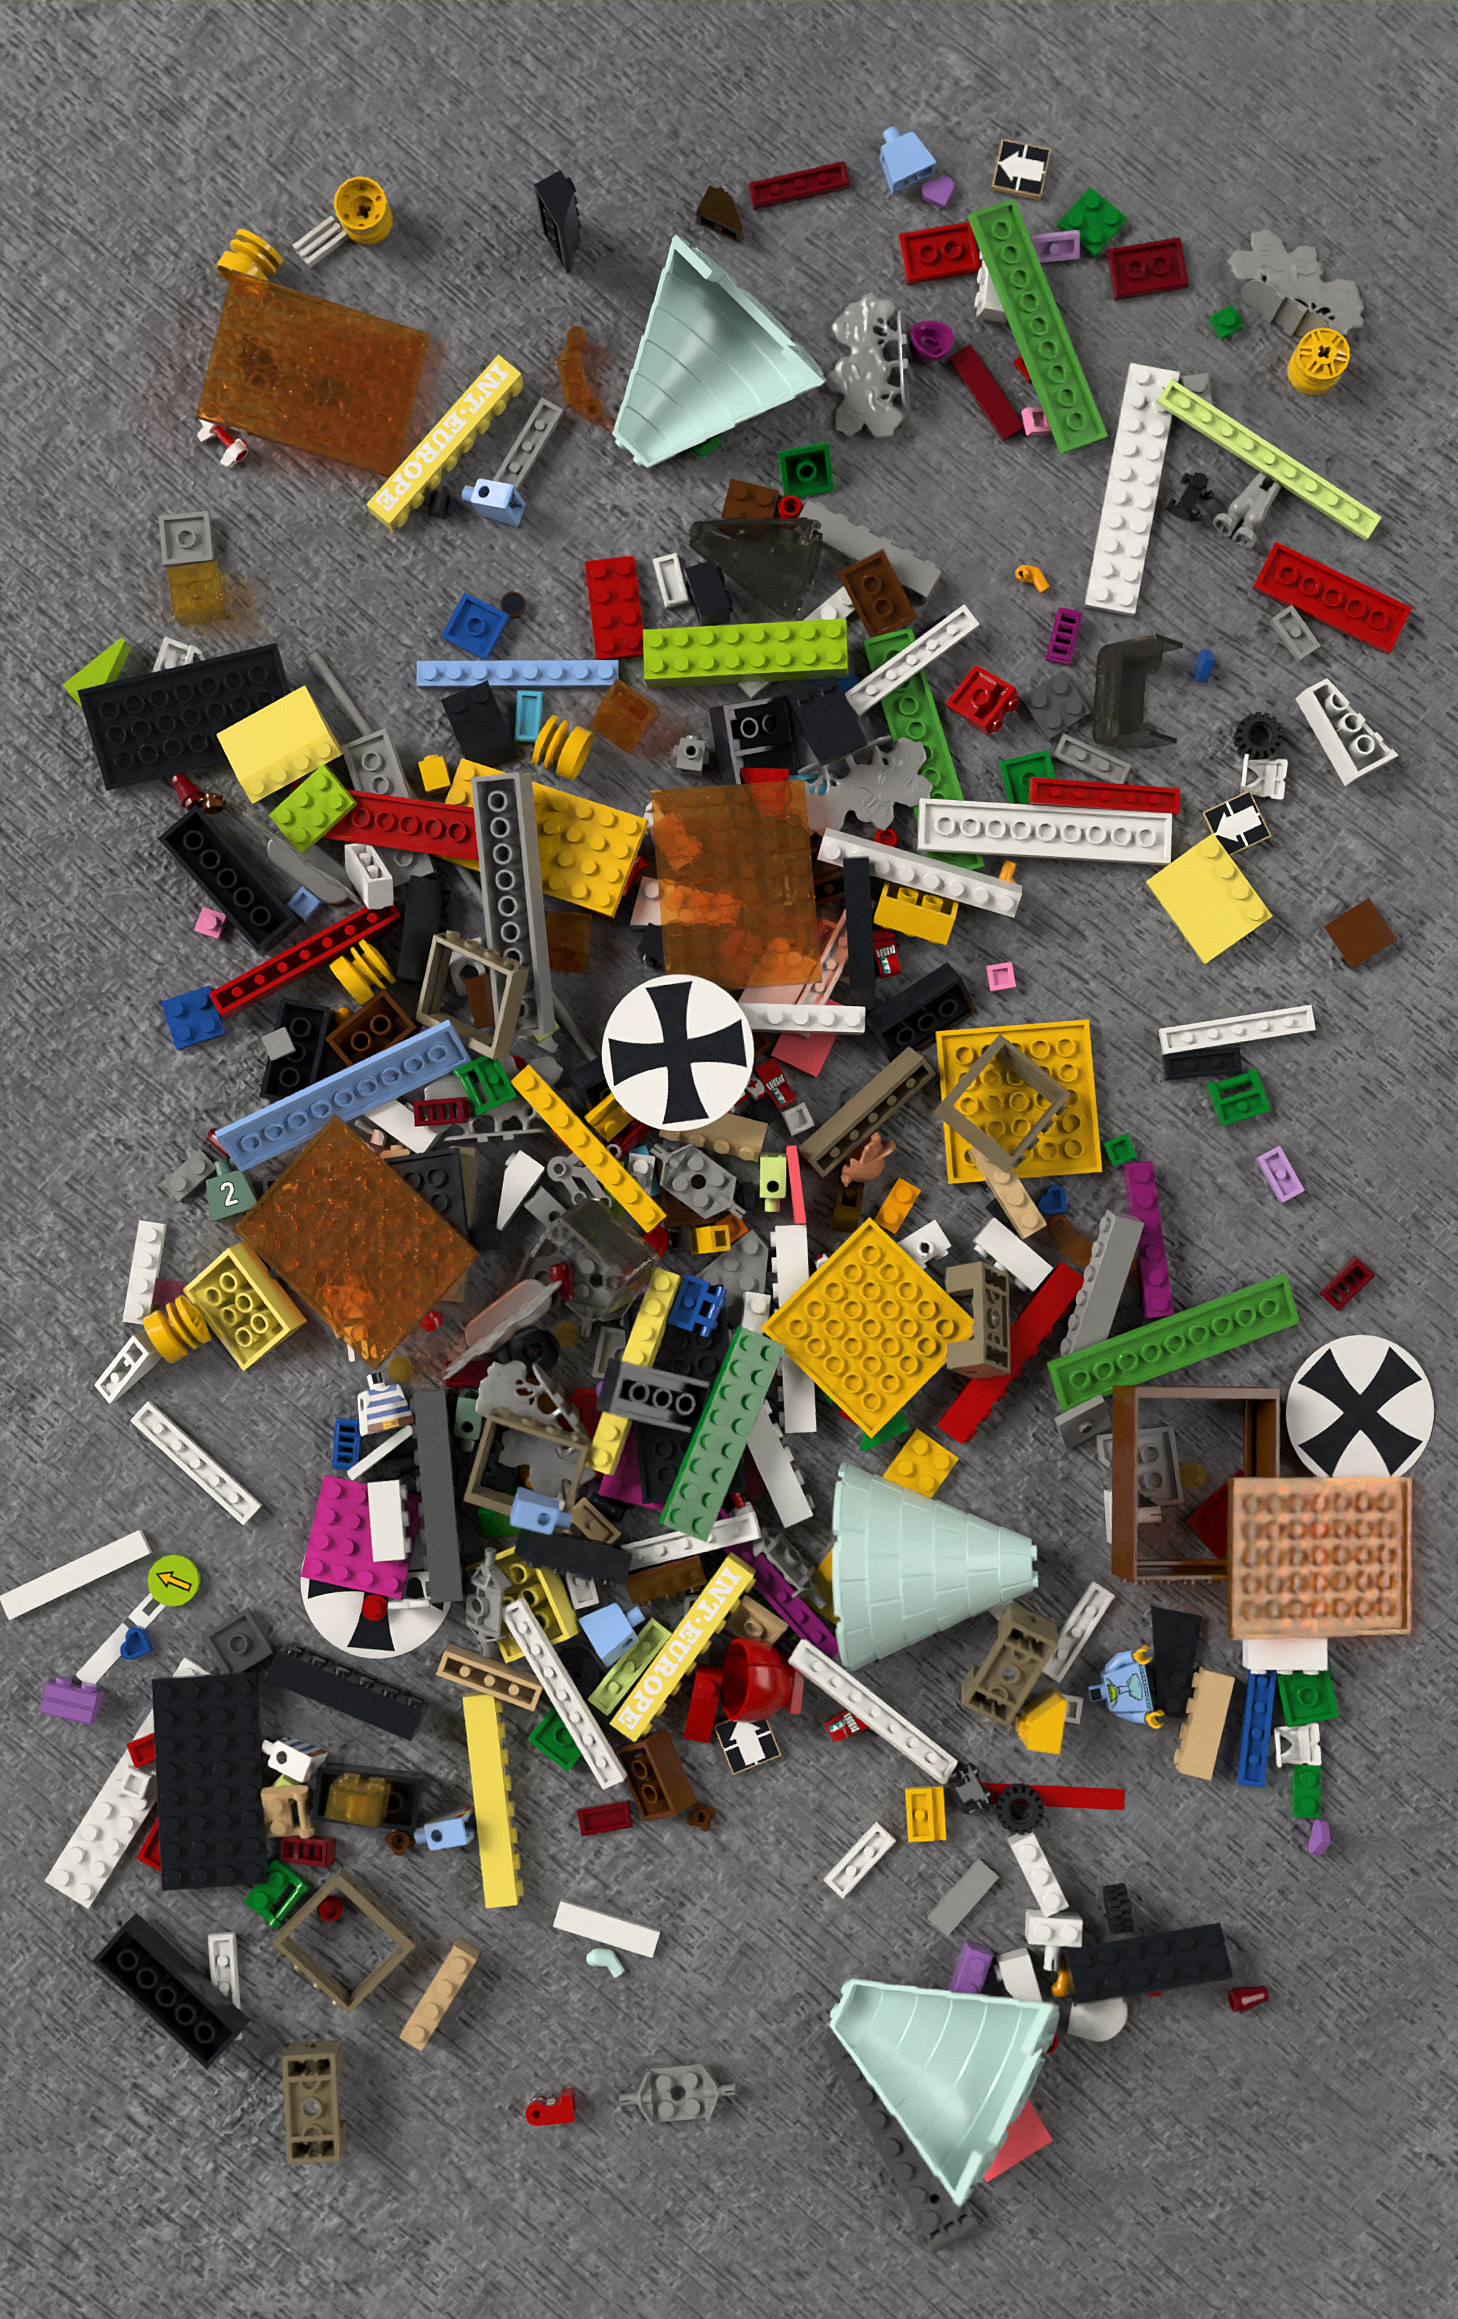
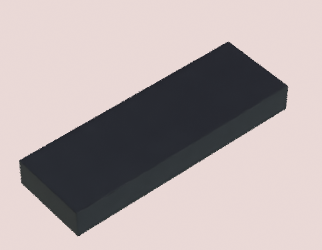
M1240 1047L1162 1055L1165 1081L1242 1073Z

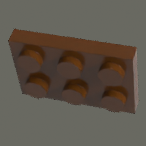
M884 548L838 571L837 574L870 639L888 634L917 619L918 616Z
M696 1147L707 1156V1149ZM656 1156L662 1210L668 1215L664 1219V1228L716 1223L715 1215L704 1219L660 1185L663 1163ZM695 1175L691 1179V1185L695 1189H702L706 1184V1179L702 1175Z

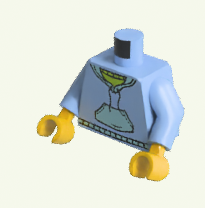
M1144 1645L1137 1651L1130 1650L1117 1653L1105 1665V1670L1100 1672L1102 1684L1088 1687L1091 1702L1105 1700L1107 1708L1115 1716L1132 1723L1149 1724L1152 1728L1164 1726V1723H1158L1155 1719V1716H1163V1711L1149 1712L1153 1711L1144 1664L1150 1662L1153 1656L1147 1658L1142 1654V1652L1149 1649V1646Z

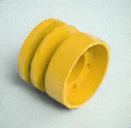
M357 176L346 180L339 186L334 198V208L341 226L348 237L361 245H373L387 237L392 228L393 214L386 195L379 184L368 177ZM367 213L369 217L364 218L363 215Z
M238 229L234 236L235 240L232 239L229 244L234 253L225 251L215 268L236 289L250 297L260 299L270 284L266 276L274 277L277 273L276 269L280 268L283 259L262 238L247 230Z
M1317 328L1308 332L1300 340L1287 366L1288 378L1292 386L1300 393L1308 396H1320L1329 392L1343 374L1350 359V348L1346 339L1338 331L1330 328Z
M554 714L548 719L537 737L532 763L540 766L544 762V769L549 770L555 762H558L556 774L569 781H574L588 756L594 733L578 725L568 734L569 721L564 720L560 724V717Z
M364 939L358 942L364 950L362 955L354 947L350 949L355 958L352 963L344 956H340L329 965L339 981L361 1007L375 996L371 986L376 984L382 990L387 989L380 980L385 976L392 985L397 981L388 962L375 947L368 944Z
M184 1295L175 1298V1304L173 1302L166 1304L169 1316L161 1310H156L143 1318L144 1328L150 1340L162 1357L170 1364L188 1355L185 1342L191 1348L198 1349L200 1347L199 1341L202 1344H206L211 1340L204 1318Z

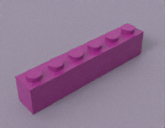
M1153 1162L1126 1164L1122 1166L1128 1215L1135 1216L1144 1222L1134 1254L1143 1318L1174 1315Z

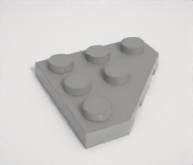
M753 1229L732 1245L731 1251H725L695 1276L711 1283V1286L723 1284L724 1288L728 1290L725 1296L727 1300V1316L729 1323L735 1330L740 1326L743 1293L747 1291L764 1294L768 1248Z
M1173 1425L1138 1429V1491L1157 1506L1184 1503ZM1112 1433L1095 1435L1098 1460L1112 1471Z

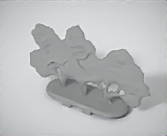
M1263 229L1260 232L1251 233L1253 251L1235 250L1228 260V263L1233 266L1232 271L1235 278L1241 280L1253 279L1242 286L1241 293L1245 302L1251 308L1263 314L1261 319L1268 323H1271L1273 320L1285 327L1283 332L1290 336L1295 333L1303 338L1308 332L1317 328H1330L1338 331L1341 335H1347L1351 328L1363 327L1364 320L1360 314L1364 310L1363 301L1359 297V289L1356 282L1343 279L1327 283L1321 281L1320 276L1323 273V269L1316 260L1318 256L1315 247L1298 246L1292 253H1287L1282 239L1270 230ZM1264 275L1268 277L1266 282L1262 281ZM1294 299H1300L1304 301L1308 305V307L1304 306L1303 304L1297 302ZM1312 303L1317 306L1314 310L1311 307ZM1324 307L1331 310L1330 313L1325 315L1321 312L1319 314L1316 313L1320 308ZM1329 316L1335 317L1333 321L1329 320L1328 318Z
M873 292L863 295L860 302L850 303L844 310L843 315L839 316L831 325L837 340L851 349L850 356L841 357L835 364V370L825 376V386L832 393H842L845 396L841 405L836 409L835 428L839 432L843 431L847 436H852L858 432L863 424L868 426L875 437L892 436L894 429L903 420L902 414L894 407L892 400L897 394L901 393L905 409L909 410V384L914 383L913 371L908 361L913 359L912 348L906 335L903 310L900 309L898 311V330L894 332L887 324L888 319L892 317L895 310L894 303L889 299H877ZM879 318H883V319H884V323H883V324H881L880 322H878V319H879ZM874 326L883 328V334L887 333V336L877 335L873 330ZM880 339L885 340L883 344L878 345ZM891 340L898 341L899 360L886 361L883 357L884 346ZM893 367L900 368V387H895L887 382ZM889 394L888 399H882V395Z
M891 735L867 742L868 746L823 766L819 762H815L800 769L797 772L799 775H805L814 771H819L820 774L813 784L800 780L792 783L789 790L792 801L786 808V811L790 813L791 817L799 818L803 828L809 831H816L822 837H824L826 828L839 831L843 826L847 811L850 810L856 812L857 819L866 823L871 821L874 823V826L885 831L895 817L893 814L895 802L913 807L919 805L921 798L930 799L931 797L930 792L932 791L933 784L924 776L917 774V771L927 759L922 742L914 743L911 739L902 737L896 742L892 751L885 753L880 751L878 747L891 740ZM869 750L873 751L872 764H855L854 756ZM881 758H886L889 764L884 765ZM846 760L850 768L849 775L843 779L831 777L828 772V766ZM823 780H826L827 790L821 796L818 794L819 785H823ZM830 780L837 783L836 786H831ZM814 786V794H811L809 789Z
M242 812L248 822H251L255 828L260 829L264 835L270 837L267 844L269 859L287 875L328 904L338 905L350 898L359 905L365 906L364 902L353 894L355 886L343 865L315 844L305 854H302L295 849L281 830L273 834L266 826L252 818L251 815Z
M512 1056L498 1058L509 1082L521 1072L516 1068ZM550 1056L532 1059L529 1065L538 1072L571 1109L570 1096L554 1088V1085L560 1080L561 1073L563 1072L562 1067L556 1064V1060ZM449 1072L429 1082L428 1086L424 1089V1100L468 1097L459 1078H455L453 1072ZM481 1081L473 1083L482 1103L489 1102L490 1100ZM511 1084L517 1098L483 1114L490 1115L494 1119L495 1132L477 1134L473 1128V1122L476 1120L474 1116V1118H470L468 1123H456V1125L465 1130L463 1135L446 1137L444 1141L477 1139L478 1144L489 1143V1138L503 1137L504 1142L514 1141V1136L546 1133L547 1131L546 1129H530V1123L535 1118H543ZM468 1098L469 1114H470V1113L472 1112V1110H474V1108H473V1106H472V1104H471V1102H470V1100H469V1098ZM455 1103V1109H458V1103ZM437 1104L434 1105L435 1120H438ZM444 1104L445 1118L447 1119V1115H449L448 1104ZM423 1105L424 1117H427L428 1120L427 1105ZM531 1107L533 1109L532 1115L528 1116V1108ZM512 1116H518L523 1124V1130L502 1132L501 1123ZM452 1124L429 1126V1129L434 1133H443Z
M535 1279L524 1280L482 1310L480 1314L469 1322L465 1330V1339L470 1348L464 1350L447 1366L445 1370L447 1374L443 1377V1380L451 1378L476 1355L492 1354L512 1340L518 1330L532 1325L550 1309L552 1303L551 1295L561 1286L562 1281L553 1282L546 1286L541 1281Z
M515 1360L506 1365L493 1362L492 1366L488 1368V1377L480 1381L478 1389L480 1396L476 1401L475 1408L477 1414L488 1418V1414L494 1407H506L512 1410L514 1414L520 1416L530 1415L535 1417L538 1422L559 1425L557 1417L563 1414L575 1430L574 1432L584 1433L587 1435V1438L592 1439L579 1419V1409L574 1402L570 1405L564 1399L563 1387L559 1382L553 1384L537 1363H534L532 1367L537 1379L541 1383L539 1386L532 1385L526 1381V1366L523 1362ZM522 1380L524 1384L517 1385L516 1381ZM528 1388L527 1391H533V1394L519 1396L517 1389ZM546 1392L558 1407L550 1415L542 1413L538 1408V1397ZM535 1398L534 1403L530 1405L529 1399ZM511 1427L503 1433L502 1444L504 1449L500 1451L498 1462L512 1468L523 1464L530 1465L528 1482L534 1492L551 1498L557 1497L563 1486L562 1480L572 1481L580 1450L571 1447L566 1450L562 1444ZM585 1466L580 1485L596 1476L593 1469Z

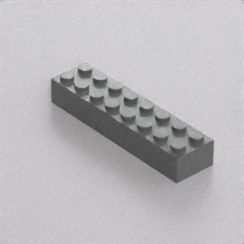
M451 1388L420 1391L413 1393L414 1398H410L411 1414H415L416 1424H412L413 1440L418 1442V1450L414 1451L415 1465L420 1466V1476H417L416 1483L417 1491L422 1492V1502L419 1503V1516L424 1518L425 1529H421L422 1544H426L427 1555H423L424 1570L429 1571V1581L425 1583L426 1596L431 1597V1603L462 1601L467 1596V1571L465 1568L466 1556L455 1436H453L454 1417Z

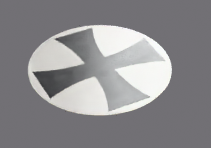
M677 974L658 977L632 990L623 998L612 1013L602 1043L604 1074L616 1100L629 1114L649 1126L669 1131L697 1129L714 1122L729 1111L738 1101L748 1084L754 1060L752 1032L745 1014L737 1002L716 984L690 975Z
M1354 1335L1339 1338L1315 1351L1303 1363L1295 1375L1286 1404L1288 1434L1301 1461L1309 1470L1324 1481L1348 1489L1379 1487L1403 1475L1414 1465L1424 1451L1434 1421L1432 1391L1420 1365L1406 1350L1397 1344L1370 1335Z
M421 1518L409 1572L425 1571L423 1555H427L426 1544H422L421 1529H425L424 1518ZM301 1577L303 1603L316 1629L334 1646L359 1657L390 1658L417 1648L439 1628L451 1605V1602L432 1603L430 1608L390 1610L388 1608L386 1615L382 1619L372 1621L363 1615L362 1603L365 1598L375 1593ZM416 1577L410 1578L407 1582L405 1599L425 1598L421 1581ZM383 1596L386 1599L387 1604L389 1602L397 1600V1598Z

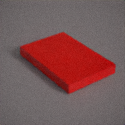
M969 222L900 233L898 235L907 285L978 273L981 268L976 239Z

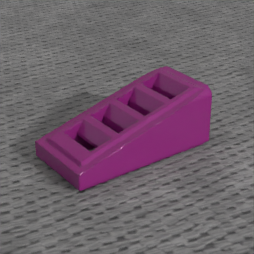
M1058 607L1047 648L1046 661L1070 665L1083 612ZM1061 619H1064V620H1068V621H1073L1074 624H1073V623L1064 622V621H1060V620H1061ZM1058 628L1070 630L1072 634L1059 632ZM1057 638L1070 641L1069 645L1055 642V640ZM1053 648L1067 651V655L1052 652Z

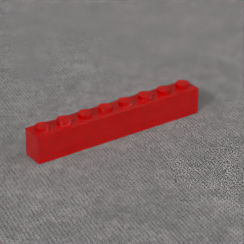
M394 900L392 906H386L382 909H368L366 906L211 991L209 995L219 1014L229 1019L338 959L340 956L351 952L350 949L352 947L355 949L360 947L358 942L362 939L369 942L400 925L405 920Z
M1064 1262L1057 1263L1010 1325L1011 1374L980 1379L970 1378L937 1421L936 1426L961 1445L965 1441L969 1443L977 1433V1430L974 1429L980 1421L984 1423L993 1412L990 1409L996 1400L1000 1402L1008 1392L1006 1386L1011 1380L1015 1382L1023 1373L1024 1369L1021 1366L1027 1359L1031 1361L1040 1350L1037 1347L1042 1339L1046 1341L1055 1330L1052 1326L1058 1318L1062 1320L1071 1308L1068 1304L1073 1298L1076 1299L1077 1293L1082 1289L1084 1278Z

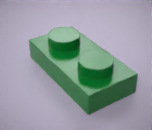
M1308 1763L1292 1764L1291 1815L1293 1817L1320 1818L1321 1765H1309Z

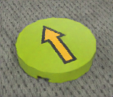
M179 1554L164 1556L156 1561L149 1571L147 1580L149 1591L154 1599L162 1605L174 1607L183 1605L194 1598L199 1590L201 1581L200 1573L194 1561Z

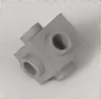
M692 735L680 738V744L674 746L673 760H677L676 772L678 774L702 777L703 764L708 765L710 750L706 749V741H701L702 738Z

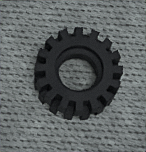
M1256 712L1254 715L1251 713L1244 718L1236 727V732L1233 738H1236L1234 746L1238 745L1237 752L1239 754L1243 752L1244 756L1249 754L1251 760L1269 758L1282 743L1283 731H1280L1281 724H1276L1275 722L1277 718L1273 716L1271 719L1269 717L1270 714L1267 712L1264 715L1261 712ZM1262 728L1267 733V742L1260 746L1253 744L1249 739L1251 729Z
M1016 1783L1011 1784L1012 1787L1009 1788L1006 1786L1003 1788L1004 1791L999 1793L998 1801L996 1800L995 1804L999 1822L1010 1833L1018 1832L1019 1835H1023V1832L1031 1833V1829H1037L1039 1827L1038 1823L1043 1820L1044 1808L1039 1794L1031 1786L1027 1787L1023 1783H1020V1785H1016ZM1022 1799L1029 1804L1030 1810L1026 1817L1019 1819L1010 1814L1009 1808L1013 1801Z
M1120 1883L1103 1886L1104 1907L1111 1934L1133 1932V1914L1126 1885Z

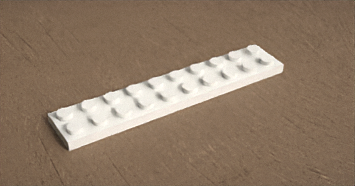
M1130 363L1084 608L1132 617L1135 615L1172 413L1158 405L1156 401L1171 379L1178 383L1180 372Z
M921 798L919 800L917 851L1169 865L1171 864L1172 813Z
M186 1656L172 1677L214 1673ZM153 1708L133 1740L154 1732ZM128 1749L45 1879V1882L87 1909L93 1904L157 1801L155 1761L137 1768L153 1774L143 1801L117 1792L129 1765L134 1767Z

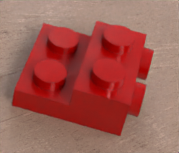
M975 664L945 705L947 709L966 719L970 726L989 736L992 731L997 732L1000 730L1004 721L1002 718L1005 714L1016 709L1019 703V695L1014 686Z

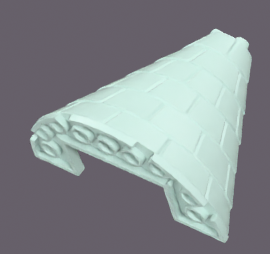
M676 234L671 239L672 242L666 265L662 269L645 334L641 337L634 368L631 370L624 400L612 433L617 438L615 440L616 444L624 451L629 450L635 456L633 458L635 463L643 469L655 466L676 456L677 453L705 442L710 437L766 413L767 410L793 400L801 394L821 387L826 382L823 371L811 355L798 342H793L790 339L792 334L751 293L742 287L738 288L735 279L697 247H692L691 249L689 247L690 243Z
M842 1463L840 1465L838 1474L839 1477H842V1481L836 1482L833 1513L834 1536H838V1541H835L834 1549H832L835 1616H840L841 1622L837 1623L838 1647L843 1667H846V1671H856L877 1659H882L908 1645L911 1646L939 1631L942 1632L970 1617L973 1618L1001 1603H1007L1033 1591L1034 1587H1038V1571H1033V1561H1037V1545H1032L1031 1538L1004 1527H999L971 1513L967 1514L942 1501H935L881 1476L872 1475L851 1464Z
M848 1979L842 1987L841 1993L843 1997L840 2003H836L830 2013L832 2020L829 2026L851 2054L870 2085H873L890 2113L896 2116L935 2176H939L954 2199V2203L961 2206L972 2194L973 2189L970 2186L980 2183L1008 2138L1009 2131L1006 2130L1007 2126L1011 2127L1015 2119H1018L1045 2062V2059L1040 2055L1047 2052L1055 2035L1059 2019L1058 2006L1051 2002L1023 2001L1022 1999L990 1997L983 1994L957 1993L950 1990L924 1989L918 1986L891 1985L885 1982Z

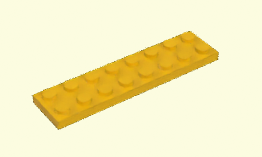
M916 1428L882 1477L932 1498L959 1458ZM833 1545L816 1569L818 1592L828 1603L822 1609H819L810 1598L802 1599L807 1605L837 1626V1623L841 1622L840 1616H835Z

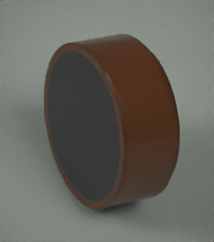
M508 592L502 597L500 602L501 609L511 619L519 618L525 613L526 602L520 593Z

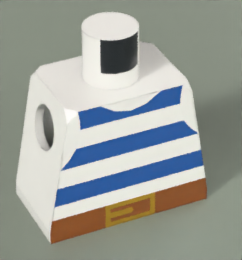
M382 1372L368 1375L367 1379L370 1390L358 1394L360 1435L366 1436L414 1423V1418L399 1384L385 1386Z
M267 1737L261 1747V1752L271 1756L268 1762L270 1767L301 1783L317 1777L318 1766L325 1761L328 1754L326 1750L293 1737H286L278 1741Z

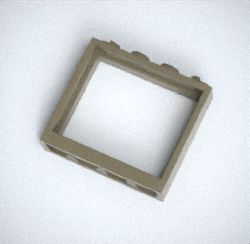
M447 930L446 933L433 935L415 1020L432 1028L449 1019L463 1045L491 1059L509 1056L529 969L521 966L517 960L506 959L500 956V953L496 950L481 947L477 941L466 940L460 937V933ZM452 950L460 952L508 976L494 1037L439 1010Z
M999 1034L933 1113L1005 1173L1011 1166L1016 1169L1025 1159L1022 1153L1026 1149L1031 1151L1040 1139L1036 1136L1040 1131L1044 1134L1054 1122L1051 1118L1054 1114L1059 1116L1065 1110L1067 1105L1064 1102L1071 1094ZM994 1056L1051 1103L1011 1154L1006 1152L953 1107L955 1102Z
M494 1407L488 1414L464 1501L511 1516L515 1497L480 1485L497 1424L499 1423L580 1450L563 1512L571 1514L585 1470L584 1464L593 1440L587 1438V1435L584 1433H571L562 1430L563 1428L557 1424H544L538 1422L533 1416H520L514 1414L512 1410L506 1407ZM554 1526L553 1531L563 1534L565 1529Z
M341 1867L275 1934L273 1945L280 1952L279 1955L281 1957H287L294 1963L293 1966L299 1974H306L312 1980L316 1990L320 1993L325 1992L331 1998V2002L335 2007L339 2006L349 2015L416 1946L417 1936ZM336 1886L398 1944L351 1994L288 1936Z

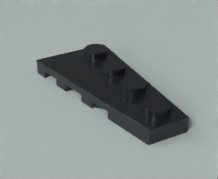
M1150 1605L1156 1711H1163L1164 1716L1184 1719L1202 1616Z

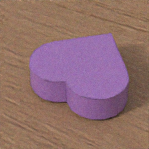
M941 176L936 181L930 180L925 182L921 192L922 198L926 202L944 210L953 192L954 183L952 179L948 176Z
M1317 1819L1313 1823L1308 1850L1311 1854L1320 1856L1331 1844L1329 1824L1326 1821Z

